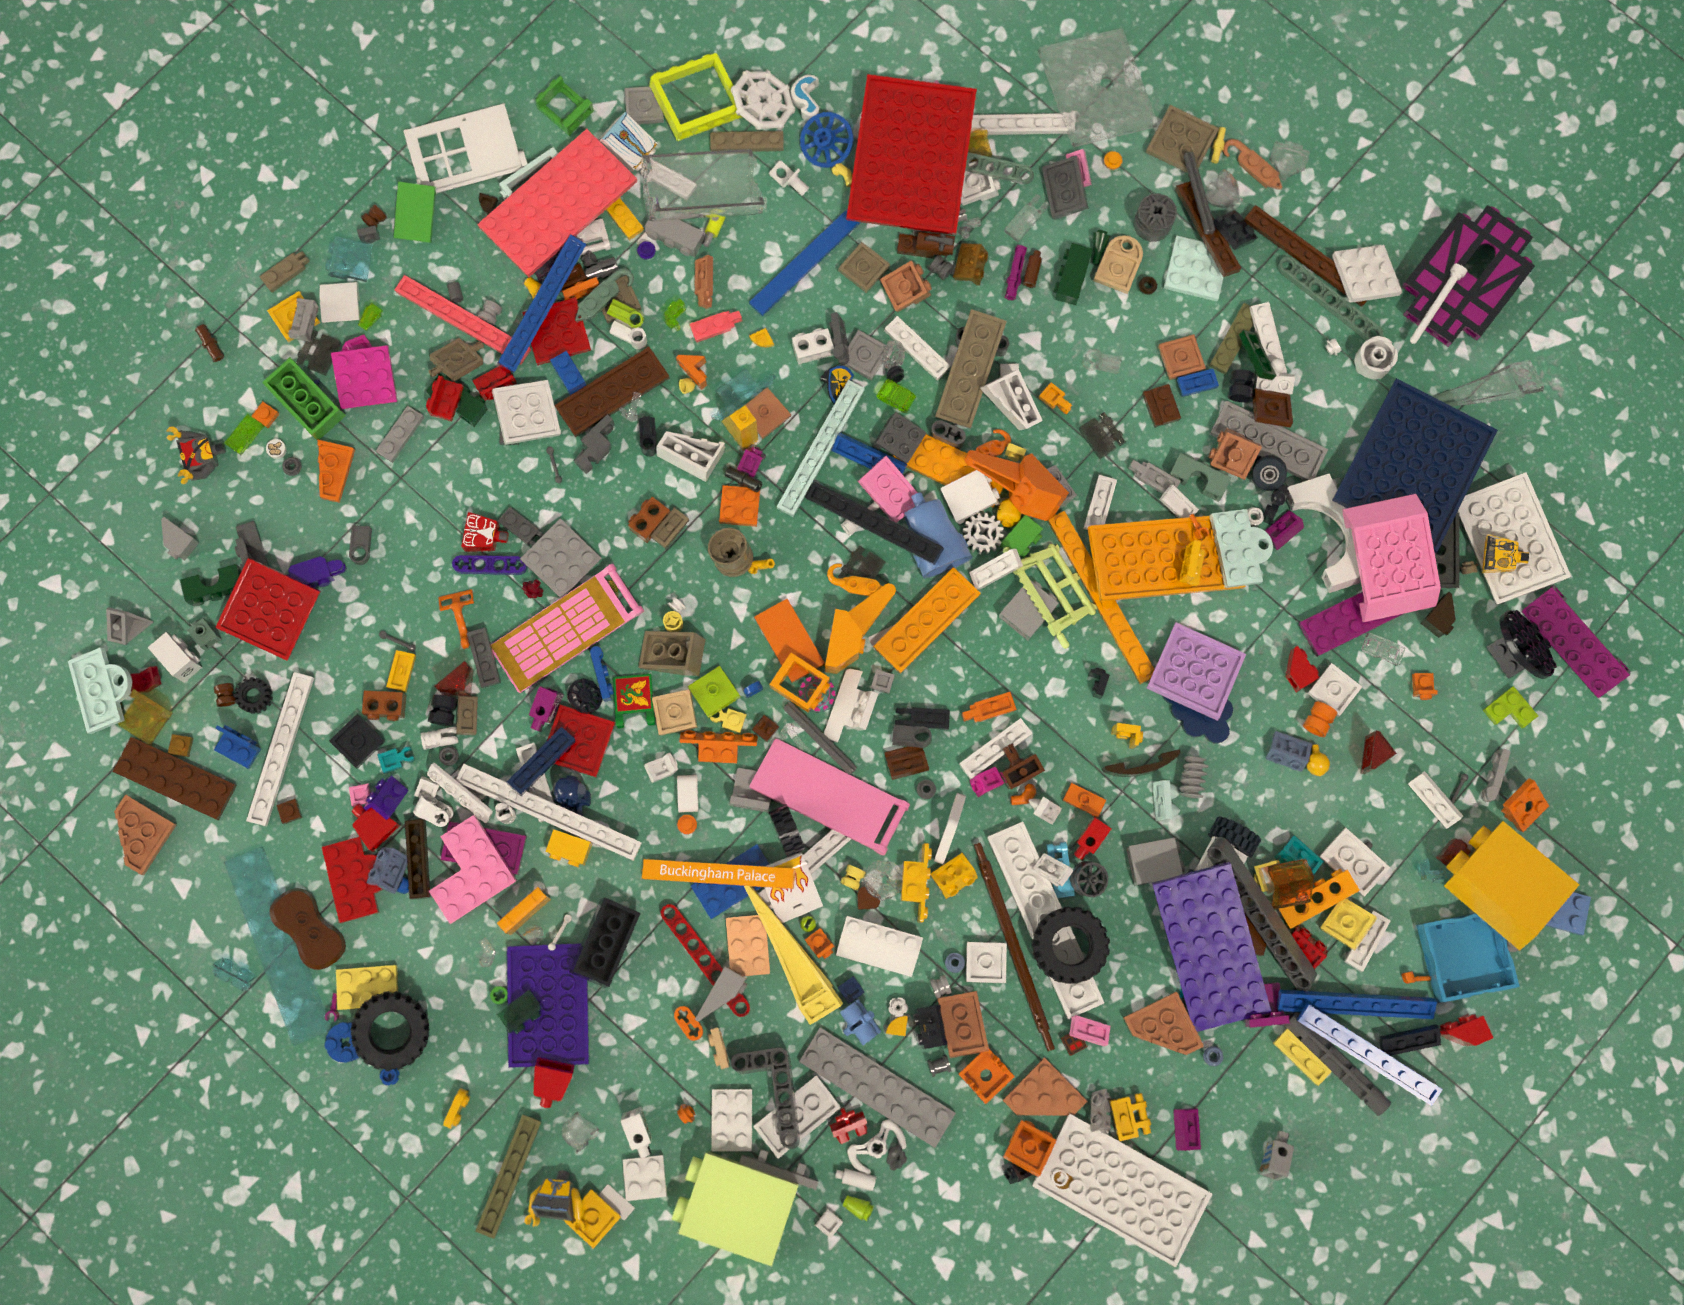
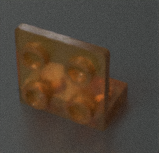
M1306 859L1268 866V873L1275 885L1272 901L1274 909L1311 902L1314 875Z

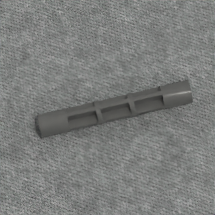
M1293 1012L1289 1016L1290 1023L1283 1025L1296 1037H1299V1040L1359 1099L1364 1100V1103L1377 1116L1383 1114L1391 1105V1101L1327 1039L1297 1021L1296 1019L1300 1014Z

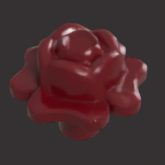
M538 579L523 582L522 589L524 594L528 598L536 599L537 597H542L544 590L540 588L541 582Z

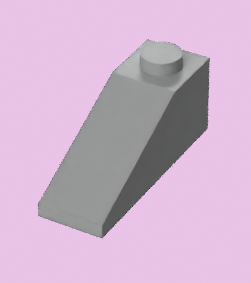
M724 967L695 1020L701 1021L737 997L739 993L743 994L748 985L745 983L747 978L728 967Z

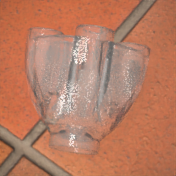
M1226 169L1219 173L1214 182L1210 181L1205 187L1208 204L1212 206L1235 210L1243 201V198L1240 197V189L1236 179Z

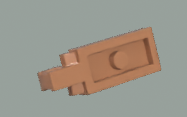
M710 255L695 260V295L698 296V306L705 309L712 307L713 300L711 297L713 295V256Z

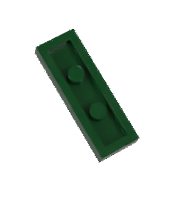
M1243 330L1239 337L1242 341V346L1249 355V360L1255 368L1256 375L1262 379L1273 380L1277 375L1257 334Z

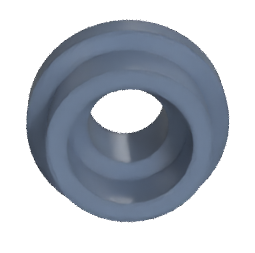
M951 953L946 957L945 966L948 971L957 973L964 968L965 961L962 955ZM957 959L959 962L958 966L954 967L951 961Z
M1216 1046L1207 1047L1203 1053V1059L1209 1066H1218L1223 1061V1052ZM1212 1052L1216 1054L1214 1060L1210 1059V1053Z

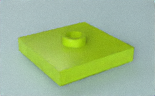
M720 666L687 686L708 718L741 698Z

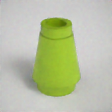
M847 1195L843 1203V1207L861 1221H868L874 1209V1206L870 1204L871 1202Z

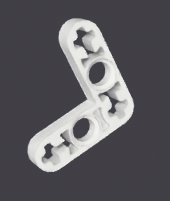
M957 793L934 862L944 864L966 799L965 795Z

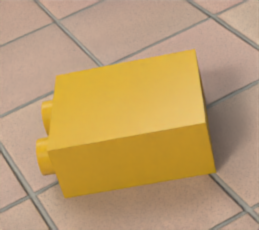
M1504 821L1493 831H1490L1483 825L1468 841L1476 849L1469 857L1461 850L1445 867L1454 875L1444 887L1520 951L1539 934L1580 884Z

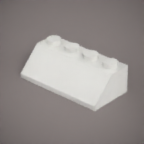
M847 916L836 956L912 977L923 937Z

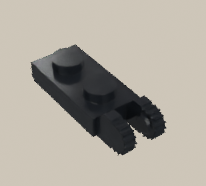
M915 707L911 709L896 708L897 714H911V721L898 719L895 720V725L924 726L928 729L949 730L950 710Z

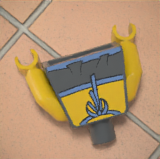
M558 1171L556 1179L546 1178L542 1185L531 1193L528 1208L530 1215L525 1217L526 1225L531 1224L532 1218L533 1227H536L540 1224V1217L573 1221L574 1217L576 1221L572 1225L573 1230L578 1231V1223L582 1224V1231L586 1230L587 1223L582 1220L584 1216L582 1199L579 1190L574 1187L571 1181H568L570 1176L568 1172Z

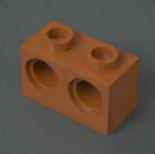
M651 497L649 500L646 499L642 503L639 513L633 514L628 521L629 530L646 543L651 540L650 536L670 513V510L654 497ZM653 508L659 510L656 515H651L649 512ZM640 523L647 524V527L643 530L637 528Z
M364 691L362 714L369 720H379V717H387L389 721H399V718H405L407 695L403 692ZM373 702L379 703L376 710L370 709ZM397 702L398 708L395 711H390V705Z

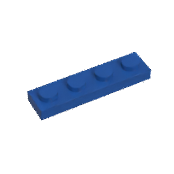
M840 432L831 450L869 469L884 456L890 459L902 475L907 466L906 463Z

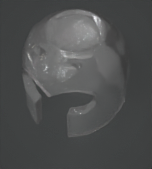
M579 1111L565 1121L561 1130L564 1141L569 1146L575 1148L576 1153L589 1144L588 1140H593L600 1133L599 1128L584 1119Z

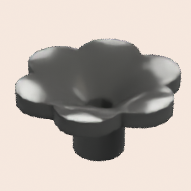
M900 1145L889 1149L886 1161L890 1165V1170L900 1169L907 1161L905 1152L902 1151Z

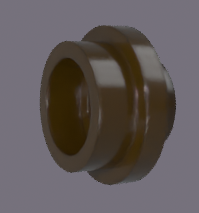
M1144 277L1139 282V290L1145 295H1151L1157 289V282L1153 277ZM1145 284H1149L1151 288H1146Z

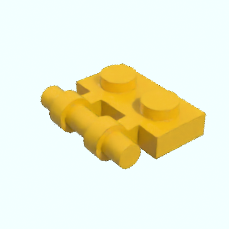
M1142 1093L1134 1094L1136 1102L1132 1104L1129 1096L1109 1100L1119 1141L1139 1137L1138 1128H1142L1144 1135L1151 1133V1121L1147 1116L1146 1100L1143 1099ZM1135 1110H1138L1139 1121H1135L1133 1113Z

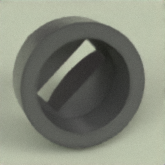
M588 251L582 256V262H585L584 266L590 268L598 262L597 257L592 251Z

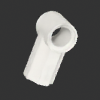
M619 319L613 322L610 334L631 344L635 349L645 348L647 337L642 328H633ZM636 336L643 337L640 341L634 340Z

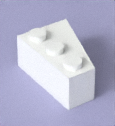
M1019 369L980 387L1019 431L1043 421Z
M666 431L657 445V456L706 482L724 454L725 443L710 442L703 438L701 440L690 438L688 435Z

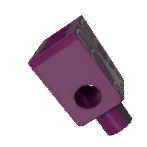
M539 686L529 712V716L534 717L530 728L541 732L545 722L551 723L564 696L563 693L548 687ZM543 707H544V709H545L544 715L542 714V708H543Z

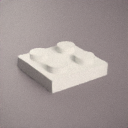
M1331 663L1307 694L1316 701L1334 708L1338 713L1336 716L1339 717L1362 686Z
M967 942L966 982L1006 983L1007 943Z
M663 1155L623 1159L626 1201L667 1197Z

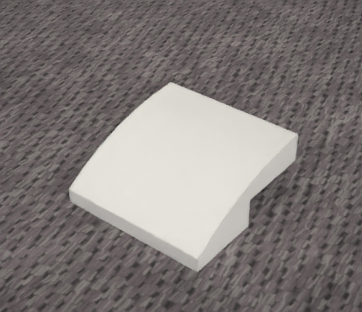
M358 282L320 285L322 323L361 320Z

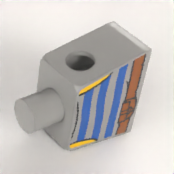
M1277 1131L1276 1139L1267 1143L1258 1174L1277 1181L1288 1178L1294 1146L1287 1144L1289 1133Z

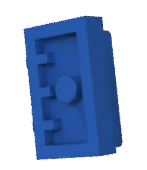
M217 725L215 729L224 734L214 751L250 769L261 750L256 746L258 742L226 725L223 728Z

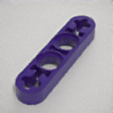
M459 555L452 561V567L459 574L522 575L528 568L520 560L521 557ZM461 560H463L465 564H470V560H472V570H470V567L468 565L462 566V569H460L459 566H457V564H459ZM479 560L485 561L486 564L482 570L475 568V564ZM497 561H503L505 565L503 569L496 570L494 564ZM508 561H510L511 565H517V562L520 561L523 566L517 570L516 567L509 566Z

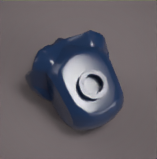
M567 775L566 778H560L556 782L554 802L561 803V807L583 816L582 806L591 805V793L586 789L585 785L578 780V777Z

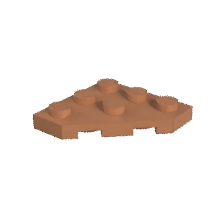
M125 795L114 811L119 826L118 833L121 846L123 847L124 863L137 873L145 875L173 832L176 824L130 796Z
M1177 992L1123 1017L1131 1035L1184 1055L1204 1047Z
M1043 1058L1002 1100L1016 1115L1068 1116L1069 1114L1074 1116L1087 1102L1046 1058Z

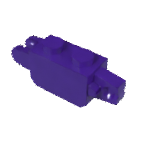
M319 556L291 565L288 570V576L313 588L317 586L325 587L330 582L335 581L334 576L345 573L347 568L341 560L328 562L325 558Z

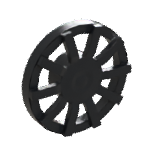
M584 678L578 679L568 689V700L571 706L578 712L590 714L600 708L603 698L600 688H598L594 681ZM574 685L577 687L579 691L572 690ZM572 693L576 694V698L573 699ZM583 705H587V710L582 709Z

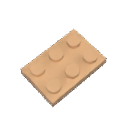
M759 915L726 918L730 969L742 976L770 974L767 932Z

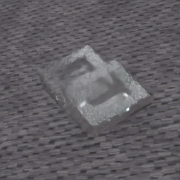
M1367 633L1361 651L1375 658H1382L1397 666L1400 665L1406 648L1378 635Z

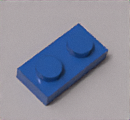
M1214 369L1177 378L1182 397L1216 389L1219 386Z

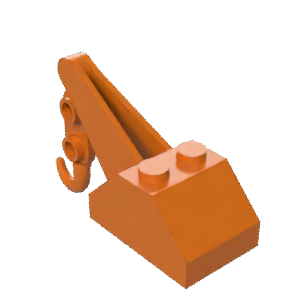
M996 429L993 430V433L1001 434L1005 440H991L978 446L975 451H968L964 462L1009 491V500L1021 514L1047 521L1054 517L1069 494L1032 453L1024 456L1021 463L998 458L997 456L1001 455L1005 448L1008 447V444L1011 443L1010 435L1004 430Z

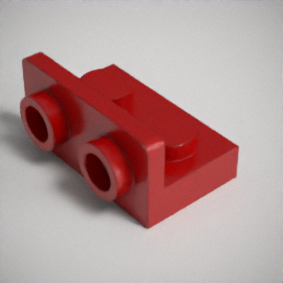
M501 365L473 380L484 401L494 399L492 394L494 388L517 384L510 370Z
M438 376L437 381L435 380L432 385V396L428 398L426 403V409L430 416L452 422L464 388L463 385L444 380L443 376Z
M1297 925L1291 935L1315 969L1327 957V947L1320 940L1316 941L1308 929Z

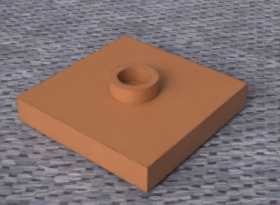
M1194 334L1158 345L1169 380L1206 369Z
M768 387L746 404V407L757 421V432L762 439L791 417L789 411Z

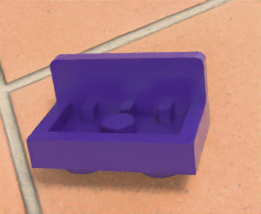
M392 775L385 780L383 778L379 780L375 785L376 791L371 792L365 799L367 803L363 807L365 810L372 807L386 820L391 817L409 791Z

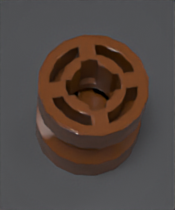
M374 204L368 213H364L361 216V219L368 227L376 226L377 228L378 224L384 222L387 217Z
M232 683L219 684L213 687L214 693L217 695V707L236 704Z

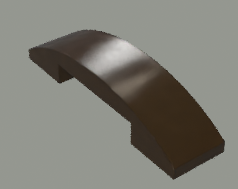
M1178 749L1161 753L1158 756L1159 762L1125 769L1124 762L1104 766L1102 771L1108 775L1118 777L1142 776L1168 765L1181 752Z

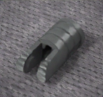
M615 257L597 262V265L588 267L585 270L586 278H605L618 270Z

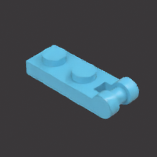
M1060 842V845L1046 844L1047 855L1055 859L1054 853L1061 852L1062 858L1056 860L1070 867L1066 842ZM1071 875L1063 886L1052 884L1058 899L1075 896L1070 881Z

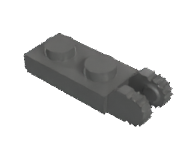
M838 312L831 314L832 322L829 323L834 337H832L834 345L833 355L841 365L849 363L850 359L845 323Z
M511 507L498 520L503 527L531 547L535 544L533 539L536 536L541 538L544 535L537 527Z

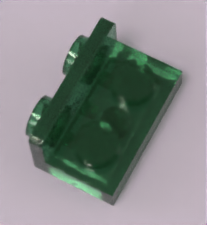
M528 990L500 1011L497 1016L508 1029L509 1034L514 1032L518 1034L526 1028L524 1024L530 1019L532 1022L542 1015L541 1011L544 1008L531 990Z

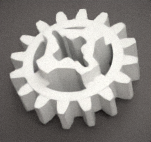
M978 513L977 518L971 516V522L966 521L965 526L968 528H963V533L966 534L963 538L968 540V546H973L972 552L978 549L979 554L983 550H985L986 554H989L990 549L996 551V545H1001L999 539L1004 537L1001 534L1004 528L998 527L1001 521L995 522L994 515L988 518V513H985L984 517ZM973 527L975 534L971 537V529ZM980 531L983 533L987 532L986 536L984 534L980 535ZM993 531H995V533H996V537H995L994 540H993V537L991 536V534L993 533Z

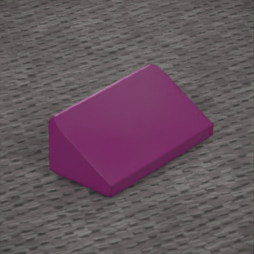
M1289 510L1265 530L1276 550H1279L1304 528L1303 519Z
M1198 1108L1175 1109L1173 1112L1176 1150H1201Z

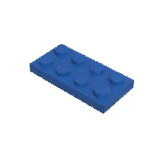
M756 844L726 864L765 867L769 865V862ZM694 883L691 885L711 920L749 896L744 886ZM752 886L755 891H758L759 889L763 888Z

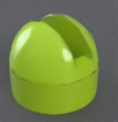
M805 916L802 918L800 926L803 931L811 932L816 927V921L811 916ZM808 919L812 920L808 929L804 928Z

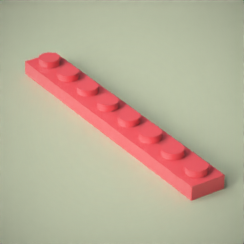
M406 275L403 276L395 288L397 294L503 354L512 338ZM530 347L527 349L525 355L519 363L520 365H522V363L530 353Z

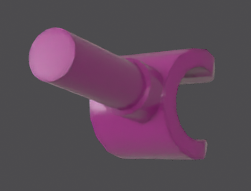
M333 993L330 1011L325 1014L326 1021H329L330 1013H333L335 1016L334 1022L339 1018V1012L336 1010L337 993Z

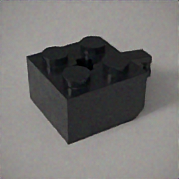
M941 1005L915 1009L916 1013L912 1014L914 1026L918 1025L919 1033L916 1034L918 1046H922V1049L948 1045L940 1010Z

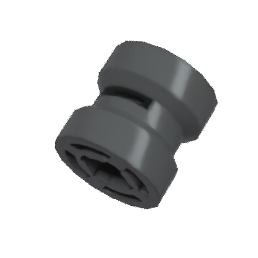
M938 255L928 270L932 273H937L939 278L944 281L952 272L954 265L950 262H945L944 258Z

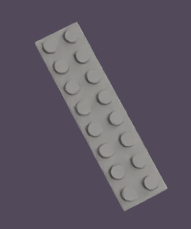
M819 1028L799 1061L934 1148L956 1114L822 1028Z

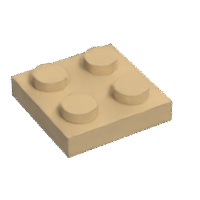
M690 689L652 697L660 736L698 728Z
M720 1028L711 1029V1034L708 1035L711 1047L715 1046L717 1054L713 1055L716 1066H720L721 1069L731 1067Z

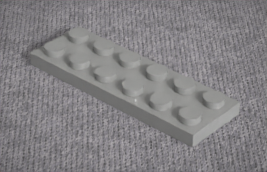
M1227 400L1209 434L1218 438L1220 432H1225L1226 428L1244 435L1245 438L1262 445L1257 458L1275 455L1284 461L1288 473L1305 481L1315 478L1328 451L1327 448L1281 426L1255 422L1254 413Z

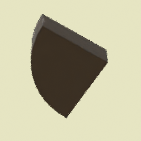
M483 193L479 194L480 206L489 215L496 208L498 199Z

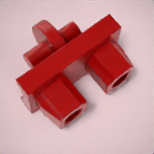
M843 1107L840 1109L842 1115L835 1117L836 1122L829 1125L834 1138L836 1137L840 1144L850 1140L847 1132L855 1129L857 1136L867 1134L866 1124L868 1123L863 1111L855 1114L854 1110L845 1112Z

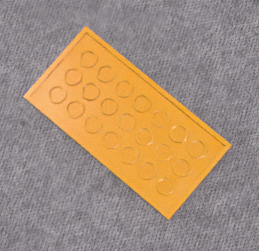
M1210 516L1196 517L1201 528L1205 527L1209 530V535L1206 537L1202 531L1200 532L1202 535L1201 539H1197L1194 536L1196 529L1190 517L1091 525L1088 527L1100 602L1243 589L1246 586L1225 588ZM1193 540L1200 541V549L1205 551L1199 585L1197 586L1179 582L1185 549Z

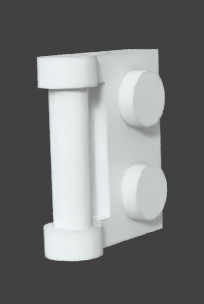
M603 218L592 221L575 236L585 244L603 239V242L585 246L581 255L588 251L611 250Z

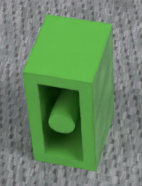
M1025 515L1001 542L1000 548L1009 547L1010 550L1017 549L1019 557L1024 559L1031 551L1029 547L1032 543L1036 545L1043 537L1041 535L1043 528Z

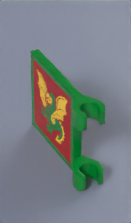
M652 674L613 677L615 723L617 728L625 727L623 714L646 712L648 726L655 725L652 701Z

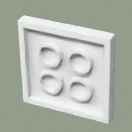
M1384 245L1335 251L1333 253V260L1350 303L1394 297L1402 293Z
M548 380L494 388L492 390L505 445L560 436L561 431Z

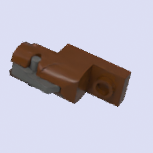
M918 232V236L900 234L897 254L932 259L934 254L942 256L953 255L955 236Z

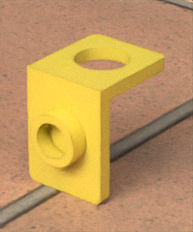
M1279 860L1254 866L1256 871L1254 878L1256 883L1260 885L1262 892L1268 891L1261 868L1280 863Z

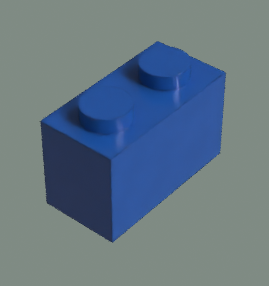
M567 351L550 360L569 395L586 386L583 377Z

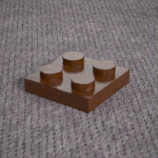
M1254 389L1253 409L1255 422L1291 428L1293 416L1290 394Z

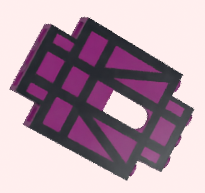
M1487 205L1474 222L1471 221L1467 214L1458 212L1401 286L1416 297L1403 315L1419 326L1451 277L1450 270L1456 263L1464 267L1480 245L1490 244L1495 249V257L1478 279L1467 272L1464 278L1457 280L1424 330L1447 347L1454 342L1461 331H1464L1477 341L1535 267L1528 257L1520 255L1533 239L1530 232L1525 228L1515 225L1511 218H1505L1497 208Z

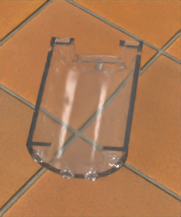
M752 149L642 155L643 194L649 221L762 214L763 210L767 208L766 198H763L761 190L758 191V184L754 182L753 171L757 167L756 156H753Z

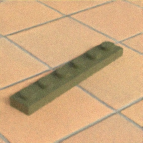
M522 1114L475 1232L493 1239L496 1238L542 1121Z

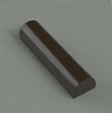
M426 820L405 821L409 899L431 898L429 892L430 878Z

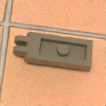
M303 251L298 254L292 253L259 277L271 293H273L306 269L305 265L310 260L308 257H305Z

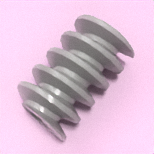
M1186 756L1185 761L1188 763L1184 764L1183 768L1187 771L1182 772V776L1185 779H1181V783L1185 786L1179 788L1183 793L1180 795L1189 798H1203V795L1198 792L1205 790L1200 784L1206 783V780L1202 779L1201 776H1205L1207 773L1202 771V769L1209 766L1204 763L1206 761L1204 758Z

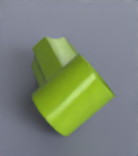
M613 299L607 314L627 323L633 328L640 327L645 319L644 313L641 310L634 309L616 299ZM638 314L641 321L639 323L632 322L631 315Z

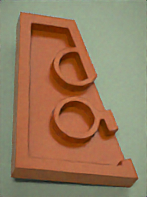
M317 439L319 447L320 498L340 503L355 449Z

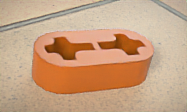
M678 1007L674 1012L675 1021L689 1040H699L703 1036L701 1024L695 1020V1015L688 1007ZM680 1010L683 1012L688 1011L686 1015L689 1020L688 1023L684 1019H678ZM689 1024H692L694 1028L698 1027L700 1029L698 1037L689 1035L691 1032Z

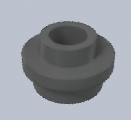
M289 457L283 462L282 469L287 475L295 476L300 473L302 464L297 458ZM294 464L295 468L290 470V466Z
M451 746L444 747L439 753L440 762L446 766L454 765L459 759L458 751ZM448 753H452L450 760L446 759Z
M923 780L917 786V794L922 799H930L936 793V786L930 780ZM928 786L930 792L925 793L923 787Z

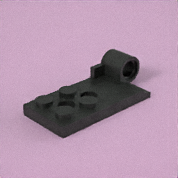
M1457 511L1441 544L1444 549L1443 554H1435L1436 564H1441L1444 568L1443 573L1438 574L1441 588H1459V512Z

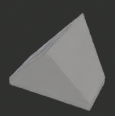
M108 607L106 609L107 641L126 645L150 626L153 621L126 611Z

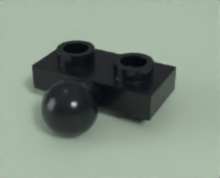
M1283 484L1273 491L1271 495L1272 505H1267L1263 514L1266 516L1265 523L1272 525L1279 506L1283 505L1286 501L1285 492L1288 486Z

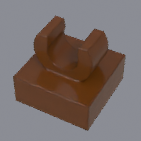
M763 715L752 731L768 742L779 729V726Z

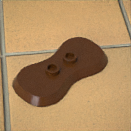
M294 888L281 894L272 903L270 917L273 924L294 940L299 956L306 966L314 970H322L330 967L342 957L346 948L342 933L323 920L319 914L314 897L308 891L302 888Z

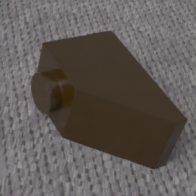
M1447 592L1437 602L1436 607H1433L1420 623L1438 638L1444 634L1447 636L1454 628L1452 624L1456 618L1452 593Z

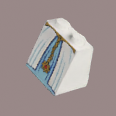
M626 112L619 116L598 139L630 172L634 170L638 172L645 164L643 160L646 157L650 158L656 152L655 146L658 144Z

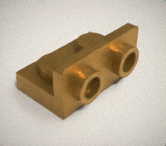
M961 243L953 275L955 280L973 281L975 285H980L981 279L984 277L985 262L988 261V252L982 244Z

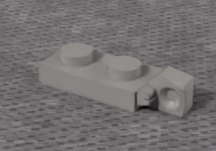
M1133 460L1128 467L1129 470L1136 473L1135 477L1162 494L1170 485H1174L1177 488L1181 482L1149 462L1140 464Z

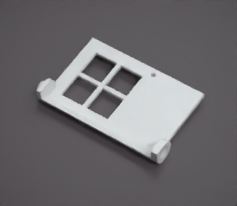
M505 104L404 130L417 177V183L415 184L436 186V194L514 173L527 165L524 151L518 152ZM460 128L465 147L446 152L441 132ZM437 134L442 153L423 158L418 139ZM467 151L472 171L453 176L447 156ZM444 157L449 177L430 182L424 163Z

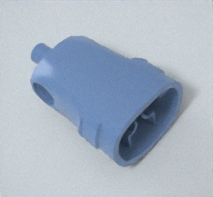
M921 492L911 496L915 507L904 513L909 530L944 548L935 565L914 555L917 567L920 568L923 578L926 579L951 570L953 567L956 568L970 561L973 556L968 549V544L963 535L958 533L949 520L940 499L925 502Z

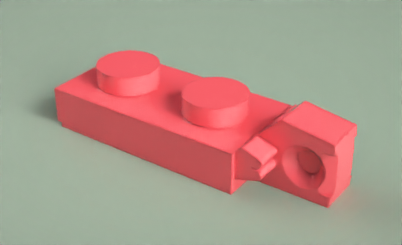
M726 311L690 323V328L695 341L700 342L731 331L735 327V323L742 321V317L739 311L733 313Z

